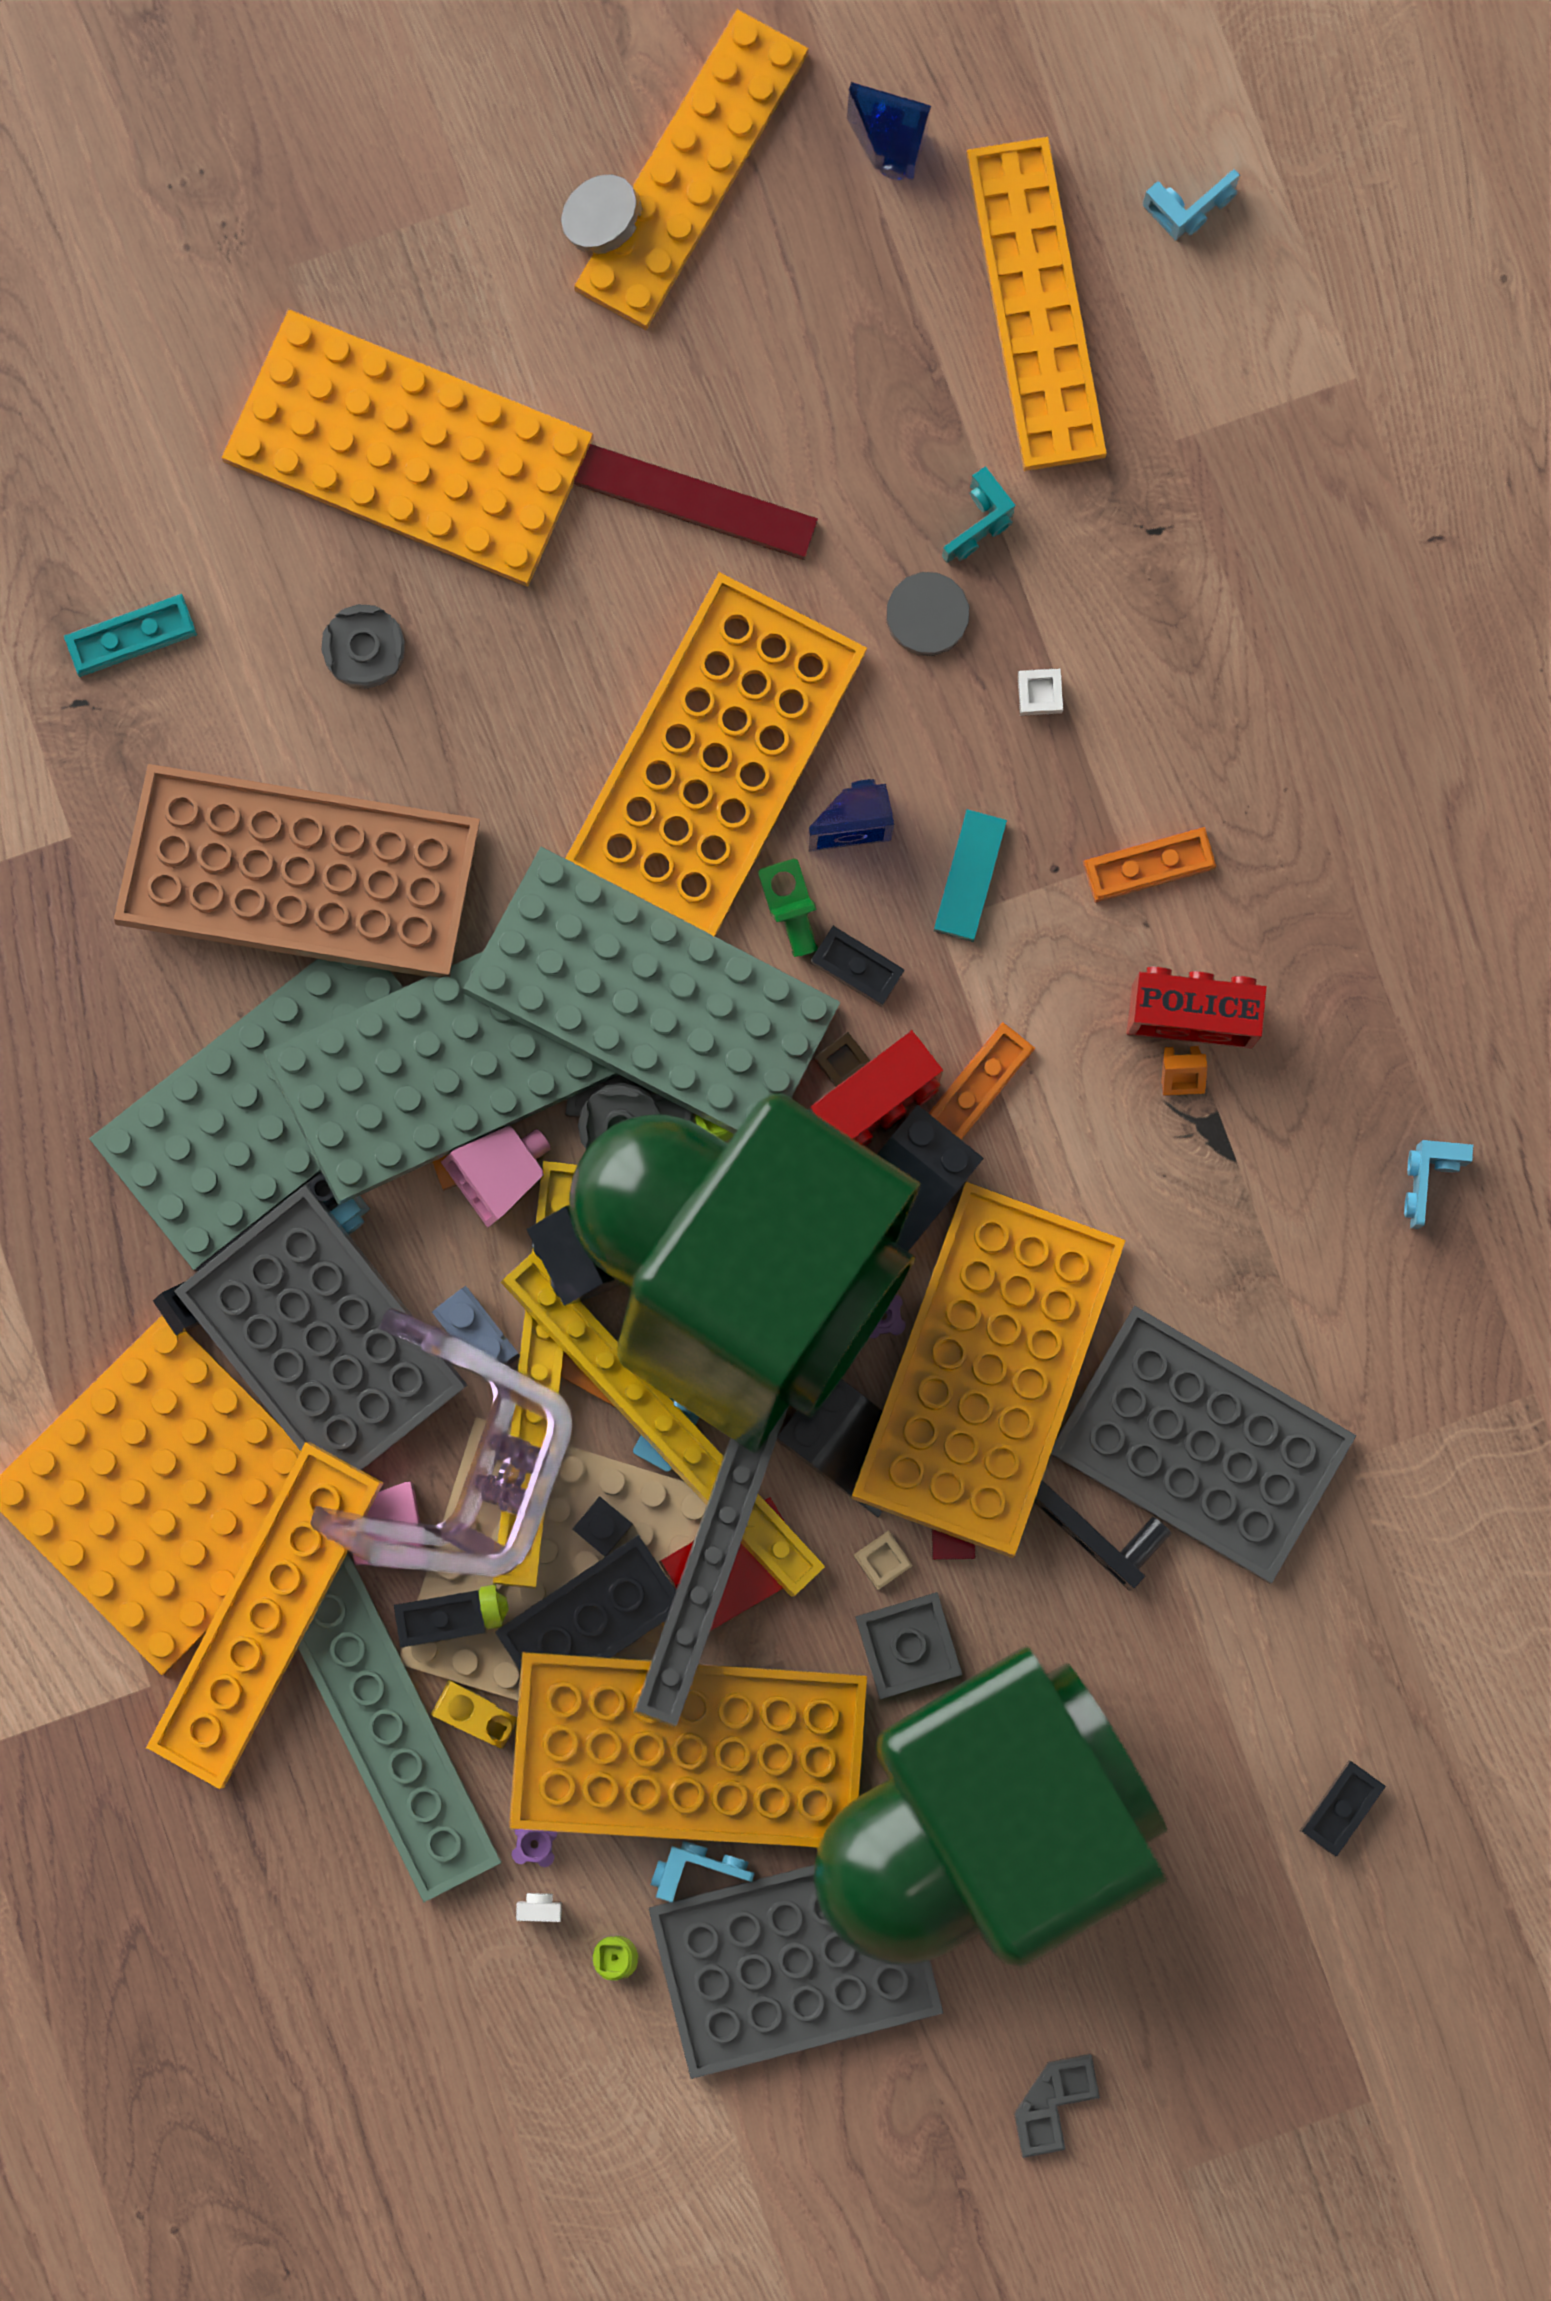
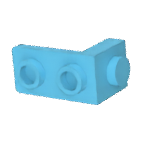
M683 1841L681 1848L672 1846L667 1863L658 1860L651 1885L658 1887L657 1898L673 1902L685 1861L752 1882L755 1873L746 1870L748 1861L724 1854L721 1862L706 1857L708 1848Z

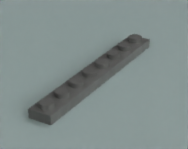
M786 1411L755 1454L730 1438L633 1713L674 1728L677 1726Z

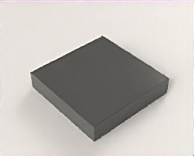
M938 1592L855 1616L879 1699L962 1675Z

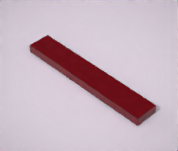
M593 444L589 445L573 484L804 561L818 523V518Z

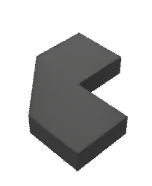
M1091 2054L1047 2062L1014 2112L1023 2158L1066 2150L1057 2106L1100 2098Z

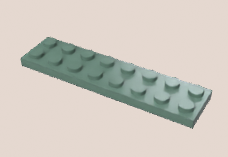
M347 1553L298 1648L423 1902H426L502 1863L350 1554Z

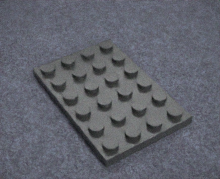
M309 1184L301 1187L174 1290L300 1451L305 1442H310L350 1465L363 1470L468 1386L326 1205L317 1200L310 1191Z
M1134 1305L1055 1440L1051 1455L1271 1584L1357 1435Z
M815 1865L648 1908L691 2079L943 2014L931 1962L929 1960L917 1964H889L870 1959L849 1947L832 1930L821 1911L815 1890Z

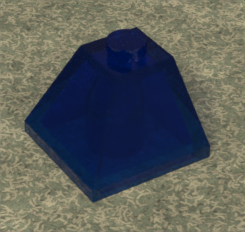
M851 82L848 93L847 120L873 167L881 170L880 172L884 176L894 180H903L904 177L914 180L928 135L931 105Z
M874 779L852 782L851 788L844 789L809 826L808 852L891 841L894 819L886 784L876 785V780Z

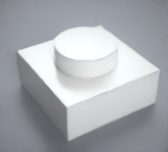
M1061 669L1018 671L1020 716L1059 714L1063 712Z
M527 1893V1901L517 1902L516 1921H561L562 1902H553V1894Z

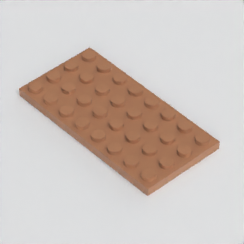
M148 764L114 922L118 926L425 977H450L479 834L480 819Z

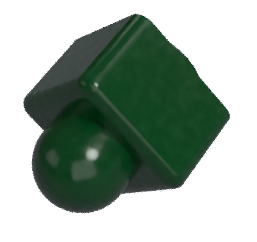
M772 1094L756 1104L728 1144L693 1122L669 1115H642L614 1125L595 1139L579 1160L571 1182L569 1207L576 1237L589 1258L608 1275L631 1289L617 1348L618 1359L622 1366L755 1454L789 1406H792L809 1418L818 1411L850 1368L891 1305L915 1261V1256L897 1245V1242L921 1183L784 1094Z
M1026 1646L1016 1650L880 1732L876 1740V1755L888 1780L856 1798L836 1815L820 1841L814 1867L816 1895L826 1921L842 1941L870 1959L899 1965L927 1962L948 1953L980 1934L985 1944L1002 1962L1009 1966L1020 1968L1029 1965L1167 1882L1163 1870L1147 1843L1164 1834L1168 1829L1152 1795L1130 1756L1075 1670L1069 1663H1065L1049 1674H1046L1034 1653Z

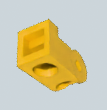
M448 1680L431 1712L433 1717L500 1749L504 1748L517 1724L516 1716L452 1680Z

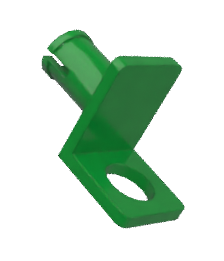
M792 858L759 869L758 875L770 914L776 922H784L792 947L793 957L817 951L818 945L816 944L808 914L817 909L815 903L809 897L799 861L796 858ZM785 871L793 875L795 887L790 894L781 896L772 890L771 882L777 873Z

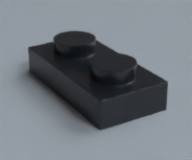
M832 926L811 959L812 965L880 1007H883L905 971L902 967L835 926Z
M479 1590L393 1605L400 1648L487 1633L481 1612Z
M1348 1761L1304 1823L1300 1832L1337 1857L1386 1786L1352 1761Z

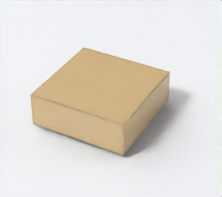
M889 1530L853 1555L877 1591L913 1566Z

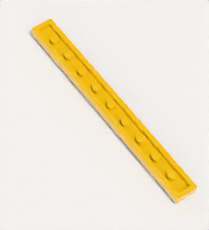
M543 1161L542 1170L544 1175L541 1177L536 1223L562 1207L569 1205L570 1187L577 1165ZM526 1310L493 1584L536 1589L564 1351Z
M533 1251L500 1283L707 1505L724 1456L678 1407L674 1406V1402L667 1395L622 1366L617 1354L618 1342L581 1302L564 1306L561 1298L552 1289L551 1278L542 1260ZM757 1494L741 1543L783 1589L793 1597L825 1565L763 1498Z

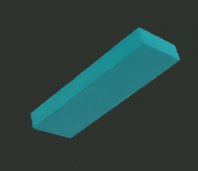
M179 594L64 635V639L77 675L80 678L197 636V632L183 594Z
M969 809L966 810L935 922L934 932L974 942L1007 820Z

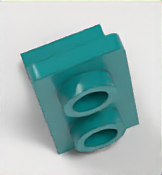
M986 466L972 475L970 485L972 491H970V496L983 513L988 510L990 514L943 547L942 558L946 563H949L956 557L959 561L966 559L979 548L977 544L979 540L989 533L992 537H996L1013 523L1010 518L1014 515L1016 505Z

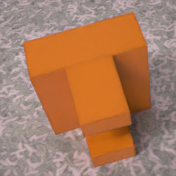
M1190 1046L1189 1055H1175L1173 1047H1165L1161 1081L1163 1096L1205 1094L1208 1067L1206 1054L1201 1053L1199 1046Z

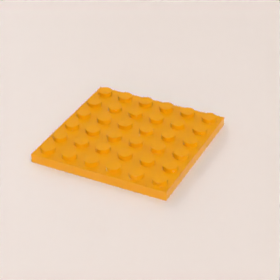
M161 1315L0 1474V1512L161 1675H165L206 1634L301 1451L280 1424L187 1331L176 1336Z

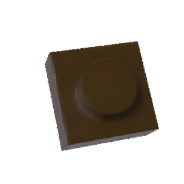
M849 1032L845 1033L814 1057L816 1063L835 1087L870 1062V1059Z

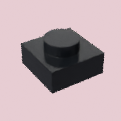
M183 1283L160 1293L153 1300L176 1336L200 1324L174 1292Z
M599 1496L572 1530L606 1557L633 1523Z

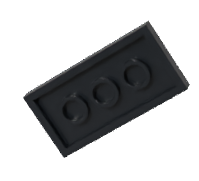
M637 1535L497 1629L495 1633L520 1671L522 1652L611 1658L666 1621L676 1590L640 1536Z

